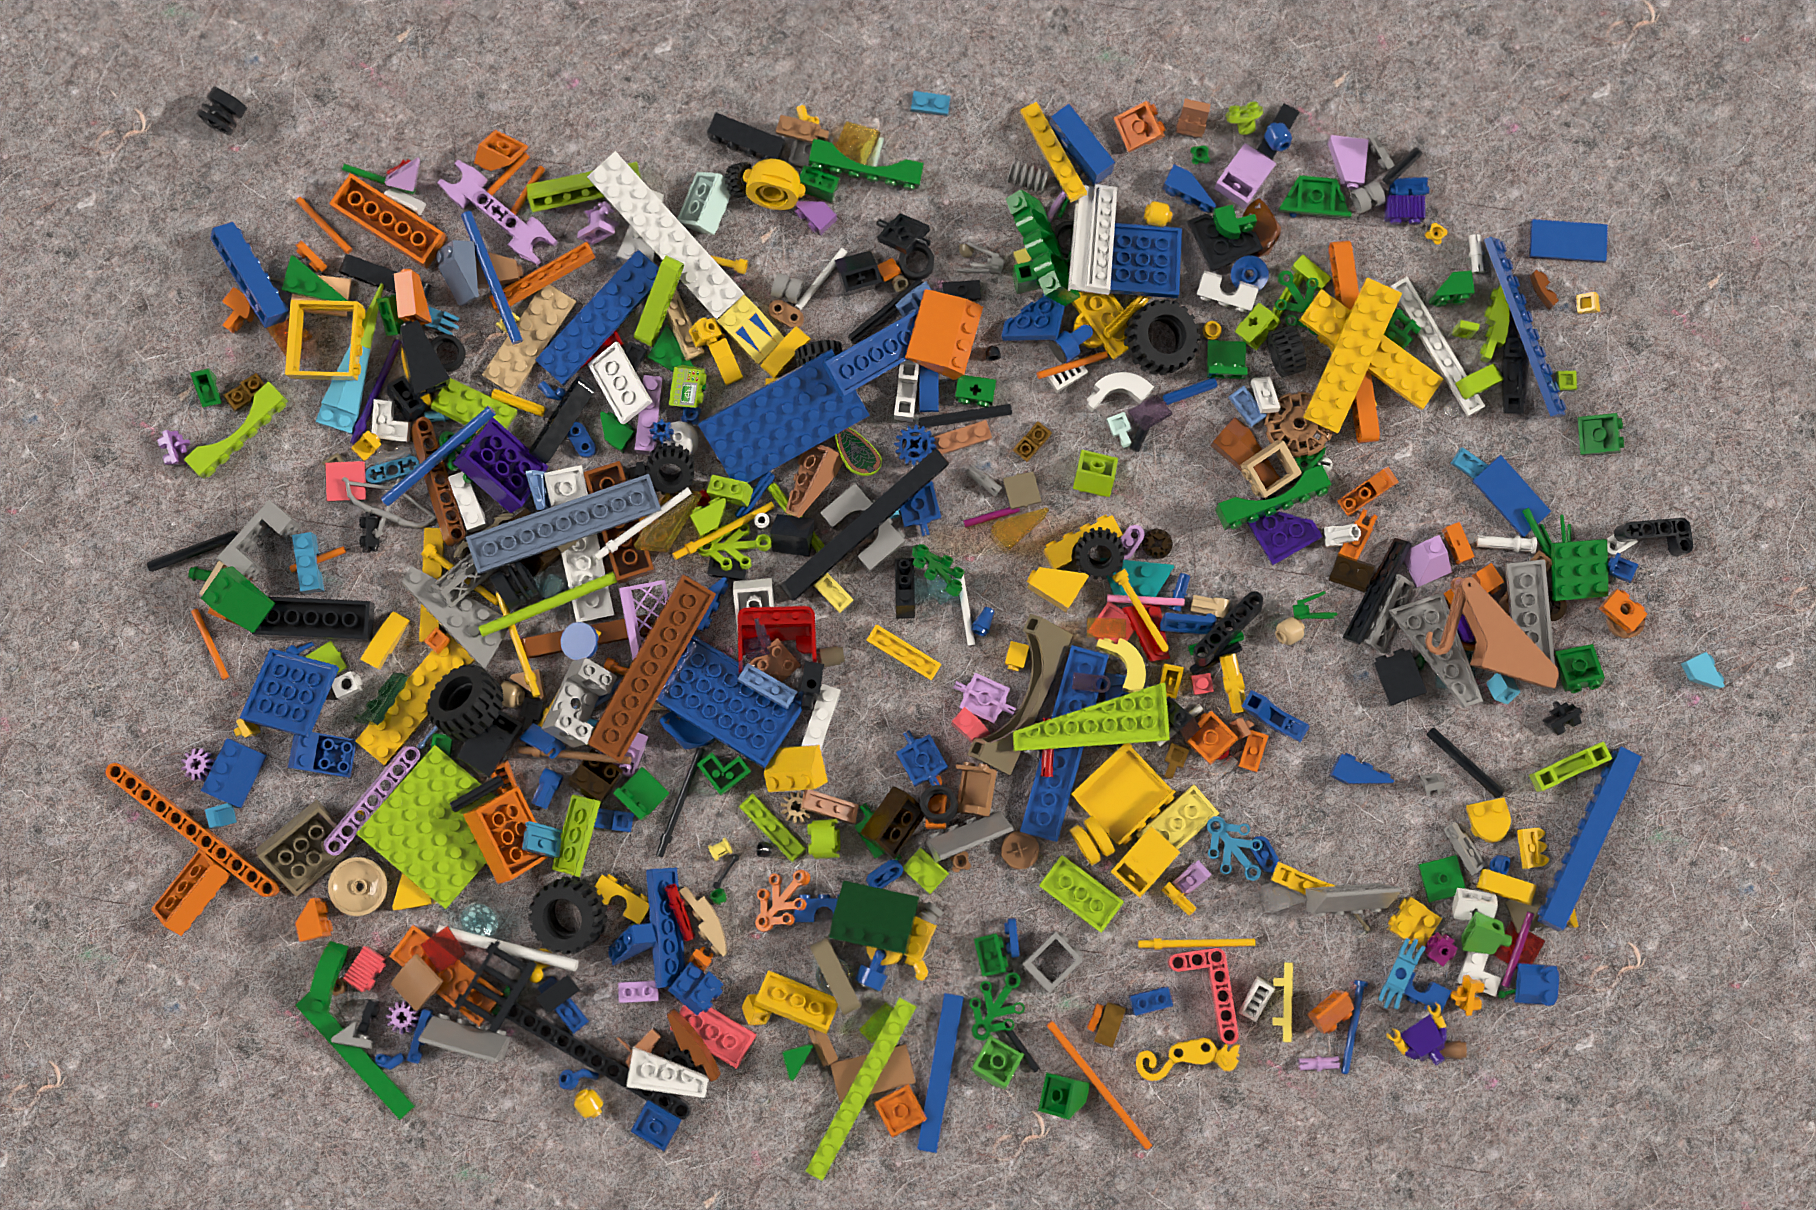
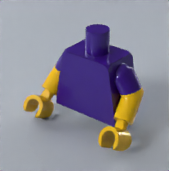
M1435 1002L1437 1006L1435 1011H1431L1430 1006H1427V1010L1433 1016L1429 1014L1402 1033L1392 1028L1395 1036L1392 1038L1387 1033L1386 1037L1394 1041V1045L1402 1055L1413 1060L1419 1059L1421 1062L1430 1058L1435 1066L1445 1060L1440 1051L1445 1048L1444 1042L1447 1040V1028L1442 1014L1439 1013L1441 1008Z

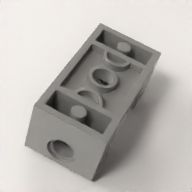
M268 500L217 558L227 567L233 566L250 582L254 581L261 574L260 570L262 567L246 554L247 551L250 552L255 548L256 541L269 532L270 526L277 533L289 539L290 537L292 538V535H296L299 532L298 528L301 525L280 506Z
M586 657L572 661L541 729L573 748L586 745L594 729V726L587 723L598 697L610 693L617 676ZM572 699L577 701L578 706L576 709L571 707Z

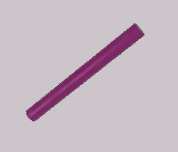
M1528 911L1526 913L1501 984L1502 986L1508 988L1510 986L1535 915L1534 913Z

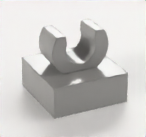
M1440 773L1420 776V782L1428 797L1431 796L1430 792L1432 790H1436L1437 794L1440 795L1441 789L1445 788V783Z

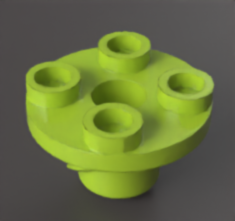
M1257 101L1249 102L1247 105L1240 107L1239 105H1233L1228 108L1229 111L1225 117L1227 122L1237 123L1239 134L1249 135L1256 131L1255 119L1263 115V108L1258 105Z

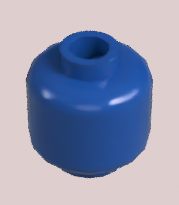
M1272 123L1267 127L1264 138L1272 150L1284 151L1291 145L1292 135L1285 124Z

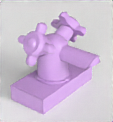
M606 201L598 203V206L601 207L600 210H598L597 206H594L589 211L585 210L590 225L578 231V239L594 245L614 234L615 227L619 226V223L605 216L609 212H614V209Z

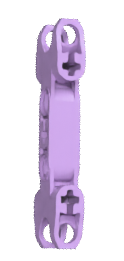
M457 159L454 164L462 172L461 180L457 184H450L440 179L437 182L438 185L460 208L464 209L469 202L472 203L513 237L507 244L509 248L521 258L538 266L541 262L533 253L532 248L534 244L544 241L551 246H555L558 243L556 239L534 217H531L525 224L482 188L488 180L481 173ZM487 198V202L479 204L480 199ZM494 212H501V214L503 215V219L497 213L494 214ZM509 222H516V225L514 227H507Z

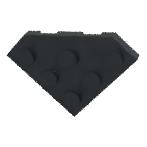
M1205 213L1188 220V225L1210 272L1235 263L1241 257L1251 256L1263 251L1256 232L1252 230L1248 232H1242L1241 230L1239 239H1229L1218 232L1214 219L1209 214Z

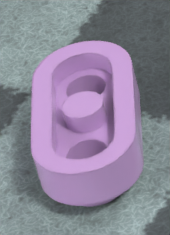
M1138 525L1128 527L1121 537L1122 544L1127 550L1123 560L1130 559L1144 539V530ZM1131 533H1137L1138 537L1133 539Z

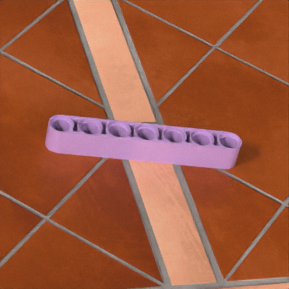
M407 745L397 753L325 839L323 846L326 852L331 855H338L356 836L359 829L420 758V752L417 748ZM412 749L414 751V757L410 760H407L405 757V753L408 750ZM399 764L402 771L400 774L394 775L393 767ZM388 780L389 787L382 790L380 788L381 781ZM370 795L376 796V802L373 805L367 803ZM358 810H362L364 813L361 820H356L354 817L355 812ZM349 825L351 827L350 834L343 835L342 828ZM337 841L338 848L334 851L329 850L330 842Z

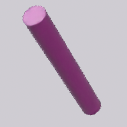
M1008 507L963 520L965 528L1018 513L1020 509L1011 510Z

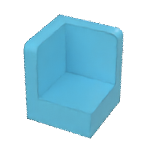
M1496 673L1486 683L1493 698L1507 705L1520 693L1514 679Z

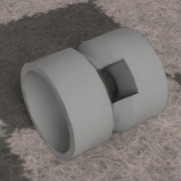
M1377 181L1365 185V189L1362 187L1351 191L1350 194L1353 205L1360 214L1370 210L1371 206L1377 207L1385 203L1384 192Z
M778 272L772 286L771 296L779 299L785 297L786 301L797 304L804 281L797 278L789 279L788 275Z

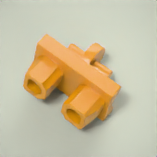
M1463 975L1462 986H1458L1457 990L1451 991V998L1456 1000L1455 1005L1464 1010L1466 1016H1472L1473 1011L1481 1010V999L1475 997V993L1484 992V983L1481 980L1472 979L1469 975Z

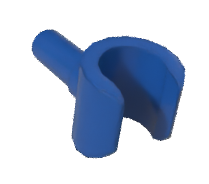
M310 642L300 646L298 649L291 645L286 649V652L299 656L301 652L314 646V644Z

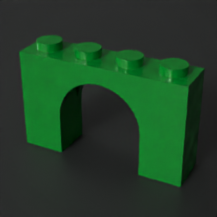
M1071 252L1069 253V257L1066 259V263H1067V265H1068V267H1069V270H1070ZM1032 261L1014 265L1012 278L1016 294L1041 289Z

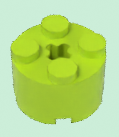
M837 819L813 820L812 824H808V835H811L808 851L809 855L814 856L815 859L840 857L837 854V851L841 850L840 829L835 828V824H838Z

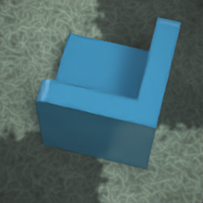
M226 803L205 809L209 828L216 829L237 822L232 804Z

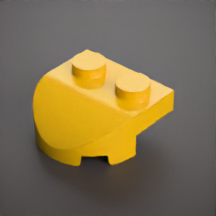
M1504 797L1466 805V811L1471 823V831L1474 836H1478L1488 843L1498 842L1504 838L1511 823V816Z

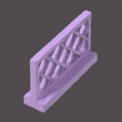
M665 580L619 588L632 660L642 645L641 640H645L640 636V629L643 625L649 629L652 628L645 622L651 613L658 617L659 615L654 613L653 610L659 602L665 605L668 600ZM662 584L663 593L659 599L649 593L653 586ZM645 587H650L648 591L643 589ZM640 589L646 593L640 603L632 597L631 590ZM647 595L657 600L651 610L642 605ZM634 602L638 604L636 609L634 607ZM639 606L649 611L644 621L636 617V611ZM637 620L642 623L639 628Z

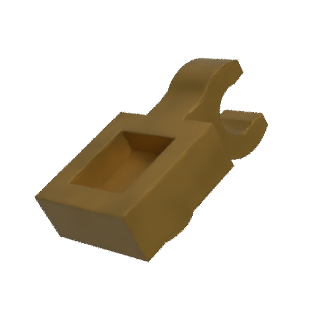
M1174 743L1170 744L1164 762L1169 763L1164 777L1172 779L1176 768H1183L1189 753L1188 749Z

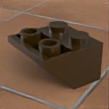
M591 749V751H590L589 753H598V752H596L594 749ZM583 760L570 776L568 785L586 798L601 801V806L616 785L623 770L610 762Z

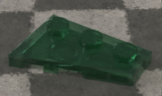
M393 672L378 690L379 695L372 701L369 700L365 705L367 707L366 711L362 715L357 714L354 720L361 724L378 726L385 719L388 709L395 703L398 693L404 689L408 677L403 673Z

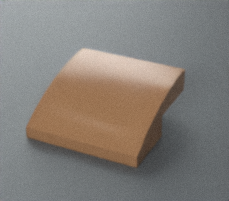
M416 954L400 970L391 985L417 1012L422 1009L428 998L436 993L443 981Z

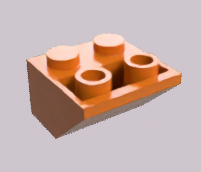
M311 898L295 922L299 942H309L331 936L333 926L331 920L327 918L326 912L329 909L327 902L323 898Z

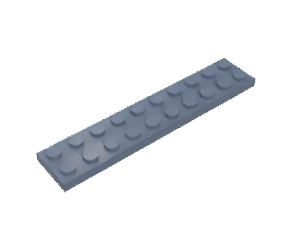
M646 474L467 536L466 540L477 573L481 574L662 510L650 475Z

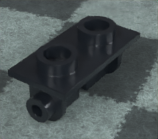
M368 512L362 514V517L359 519V527L362 528L359 545L362 547V552H366L368 548H370L371 552H377L378 548H380L379 538H375V534H372V531L378 528L379 517L372 513L368 516Z

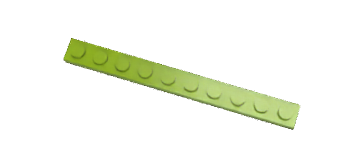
M901 997L898 998L805 1170L808 1174L823 1181L917 1007L916 1005Z

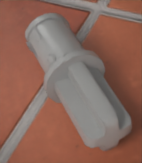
M971 466L966 473L967 476L980 485V488H985L994 497L1002 488V486L991 480L989 475L986 476L974 466Z

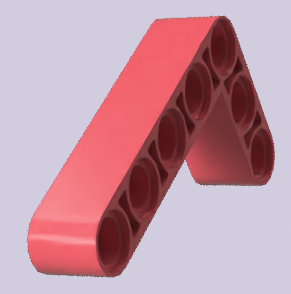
M1209 948L1171 955L1168 959V966L1173 971L1180 972L1208 967L1219 1038L1226 1044L1235 1043L1238 1039V1028L1225 952L1219 948ZM1215 951L1221 955L1218 962H1213L1211 959V955ZM1195 954L1201 956V963L1199 965L1192 963V957ZM1175 957L1182 959L1180 968H1175L1172 964ZM1217 971H1222L1224 974V978L1220 982H1217L1214 978V974ZM1221 990L1227 993V998L1224 1001H1219L1217 997L1218 992ZM1223 1010L1230 1012V1018L1227 1021H1223L1220 1017ZM1228 1029L1233 1032V1038L1229 1041L1224 1038V1032Z

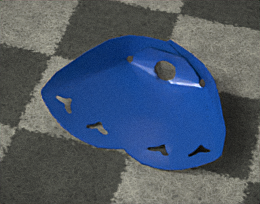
M673 712L665 714L659 720L663 728L683 749L699 748L711 745L715 741L714 737L683 718L680 720L676 718L678 715Z

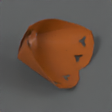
M1258 198L1249 204L1242 217L1248 216L1250 213L1252 215L1255 214L1257 222L1252 231L1256 232L1263 251L1251 256L1262 257L1269 255L1276 244L1275 242L1280 237L1281 227L1266 203Z

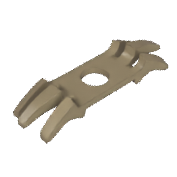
M506 513L494 517V523L485 530L509 522L515 514ZM462 541L454 553V559L456 557L460 558V560L465 558L466 553L470 551L468 543Z

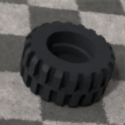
M1169 299L1152 301L1137 310L1132 315V318L1128 320V327L1124 330V335L1127 336L1124 340V346H1128L1129 350L1126 352L1128 356L1132 355L1134 358L1132 362L1135 365H1141L1140 369L1144 372L1150 370L1149 373L1153 375L1173 373L1187 365L1195 357V352L1198 351L1200 346L1197 344L1200 341V334H1197V330L1200 328L1198 323L1195 324L1193 321L1195 319L1194 315H1189L1187 312L1189 309L1185 306L1179 307V302L1173 301L1170 303ZM1152 322H1163L1174 332L1176 345L1172 353H1161L1150 343L1148 329Z
M468 664L461 665L458 669L450 670L449 674H445L442 677L443 679L436 683L435 689L430 693V699L427 702L429 719L447 737L453 740L462 741L467 740V738H475L477 734L485 732L484 730L493 724L492 721L498 717V712L502 709L503 689L499 682L481 666Z
M565 876L543 886L534 895V902L530 903L529 907L532 913L528 914L529 921H532L530 928L531 931H535L537 941L541 940L543 942L542 946L546 949L550 947L554 953L561 951L562 955L575 954L592 945V943L600 938V934L604 932L605 925L603 924L607 922L608 918L607 915H604V912L607 911V906L602 903V900H604L602 894L598 895L596 892L598 889L594 885L592 887L589 886V881L585 879L580 881V878L576 876L571 878ZM558 899L569 900L578 908L581 914L579 931H569L558 922L555 915V906Z

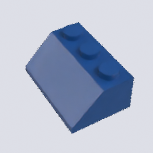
M226 738L201 791L242 808L267 755L233 739Z

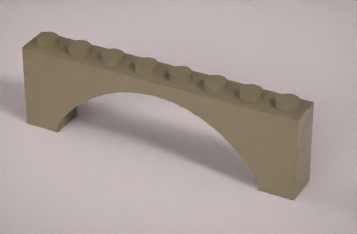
M1033 614L1029 615L1023 628V632L1026 633L1032 660L1031 678L1026 696L1020 708L1009 722L988 736L982 738L975 737L967 753L968 756L1008 775H1011L1021 751H1014L1013 731L1034 724L1073 636L1045 618Z

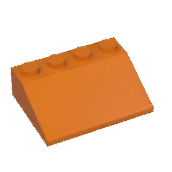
M925 289L905 358L953 380L963 376L983 306L965 298Z
M519 786L463 814L497 884L513 880L548 858V856L522 850L524 831H526L525 823L529 821L536 823Z

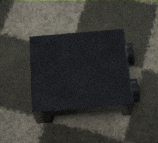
M1404 648L1393 651V656L1387 657L1385 654L1375 658L1376 662L1372 663L1386 695L1388 707L1427 693L1410 649L1406 651Z

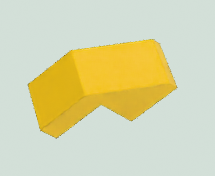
M726 338L708 345L726 386L743 379Z

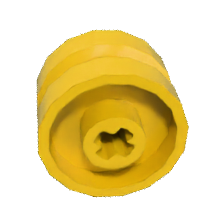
M1092 815L1084 820V826L1088 833L1080 825L1069 829L1073 839L1091 866L1100 861L1101 857L1097 848L1106 857L1115 852L1108 834Z

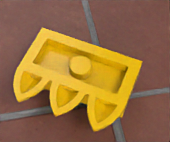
M1540 828L1517 830L1522 868L1545 866L1549 862V858L1540 853L1546 850L1547 845L1539 841L1545 835V831Z

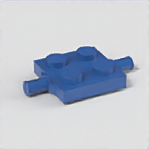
M930 481L900 508L904 528L914 525L920 526L922 537L925 536V531L927 536L930 535L928 523L941 519L933 481Z
M910 730L907 733H903L908 744L903 749L897 751L896 754L914 787L926 781H930L932 786L935 783L940 785L936 777L939 773L947 770L948 766L931 735L928 734L921 739H914Z

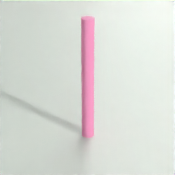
M1107 595V602L1132 603L1128 595ZM1138 596L1142 604L1184 606L1185 602L1184 598Z

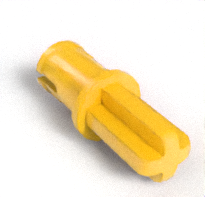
M1168 882L1161 890L1174 902V905L1177 904L1187 915H1192L1196 910V907L1184 896V893L1177 890L1171 882Z

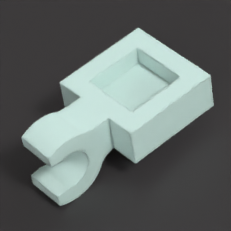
M1125 412L1107 418L1106 421L1113 437L1119 435L1122 447H1129L1131 441L1127 432L1131 431V427Z

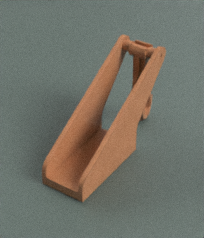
M1454 578L1450 584L1454 597L1438 647H1434L1432 645L1433 633L1427 632L1425 640L1427 649L1436 655L1446 654L1453 645L1461 614L1463 613L1476 642L1470 663L1471 666L1540 687L1555 689L1559 672L1550 659L1474 578Z

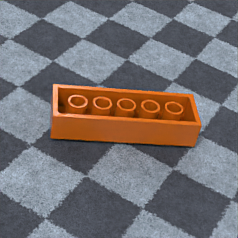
M351 173L329 203L333 210L425 269L429 268L436 257L437 250L442 248L448 240L444 232Z

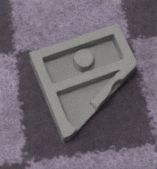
M1373 131L1368 135L1370 142L1368 147L1373 154L1377 153L1380 159L1377 161L1383 170L1387 169L1389 172L1395 165L1377 138L1376 132Z

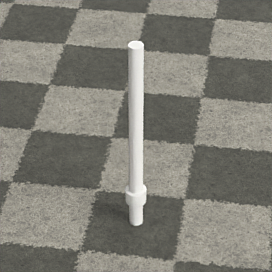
M687 487L661 506L662 511L648 515L615 540L611 539L608 541L605 547L594 554L596 559L599 561L608 553L616 551L619 545L692 493Z

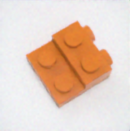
M1145 101L1114 117L1128 152H1132L1145 144L1149 145L1165 137L1163 132L1166 131V128L1162 121L1158 122L1156 115L1159 113L1155 104L1151 105L1150 102Z
M1212 711L1208 714L1205 712L1199 717L1198 725L1201 729L1188 741L1184 740L1209 765L1213 764L1238 740V737Z

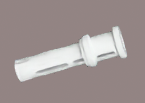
M1477 535L1476 547L1509 549L1515 553L1523 551L1535 554L1537 538H1520V536L1504 538Z

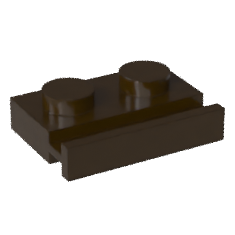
M1338 553L1328 579L1331 582L1366 592L1375 565Z

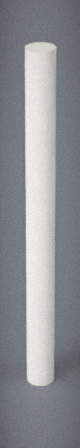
M439 925L436 931L437 937L485 949L488 948L491 942L495 943L497 940ZM498 940L501 942L498 948L512 956L571 971L577 970L579 961L576 959Z

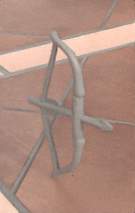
M346 477L342 478L346 484L347 496L354 505L360 507L365 512H371L382 517L378 528L374 529L375 538H379L384 533L382 529L386 519L398 523L400 526L412 528L427 527L437 519L435 514L405 493L402 496L431 516L429 520L423 523H414L390 513L392 504L386 506L385 510L362 503L352 495L350 485L391 490L393 487L349 481ZM400 478L397 479L395 485L401 481Z

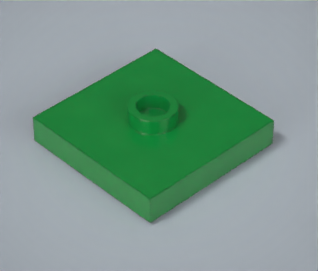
M1457 855L1418 864L1428 902L1455 896L1457 888L1466 889Z

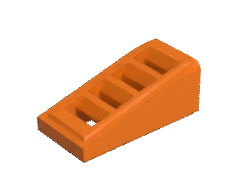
M508 759L502 760L491 776L494 778L497 775L500 777L508 775V778L503 779L504 784L511 782V785L498 788L499 795L517 786ZM500 768H505L504 771H501L499 773L496 772V770Z

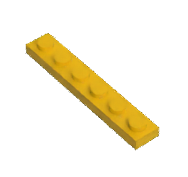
M1035 102L1020 109V114L1070 203L1086 196L1087 190L1038 103Z

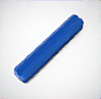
M1213 377L1163 395V401L1165 405H1169L1209 391L1218 386L1217 381Z
M771 472L765 473L753 488L748 507L740 506L735 512V516L738 519L750 512L767 487L775 479Z

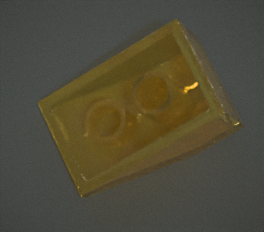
M1046 507L1006 518L1002 522L998 520L991 527L990 538L1006 554L1048 516L1049 509Z

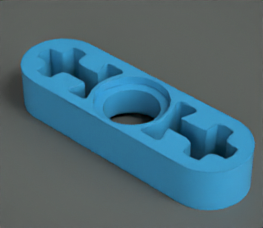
M414 456L404 457L368 468L365 477L371 484L378 485L406 477L413 471L409 467L402 469L400 463L403 466L410 465L409 461L416 463L413 467L414 469L420 463ZM395 465L398 467V473L393 476L389 475V467ZM384 468L386 478H384V475H378L377 480L370 478L373 475V471L378 474L383 473L381 469Z

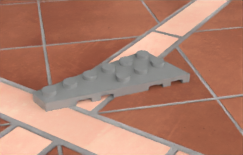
M411 566L402 581V585L417 601H420L452 638L485 670L509 630L507 627L482 637L478 626L503 617V615L468 596L463 597L450 608L442 596L431 587L437 579ZM453 589L447 594L450 600L455 597L457 590Z
M1443 592L1388 611L1463 708L1483 702L1457 631L1453 645L1446 654H1433L1426 647L1427 632L1433 633L1432 645L1434 647L1439 646L1449 614V608Z

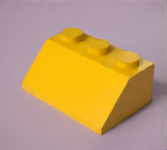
M820 745L778 748L764 771L768 792L816 789L827 783L828 780Z

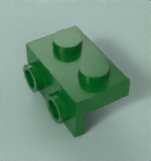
M997 933L974 938L982 977L1006 972L1005 968L1009 966L1006 955L1002 956L1000 949L1004 948L1002 937H998Z

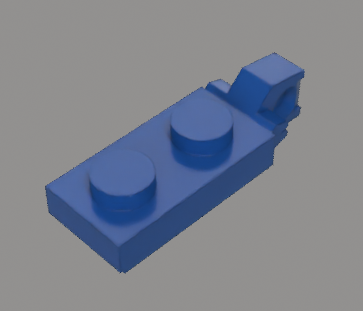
M425 1008L422 1010L410 1046L411 1049L407 1058L409 1062L419 1064L423 1056L421 1046H425L426 1043L418 1040L430 1019L434 1016L432 1015V1009Z

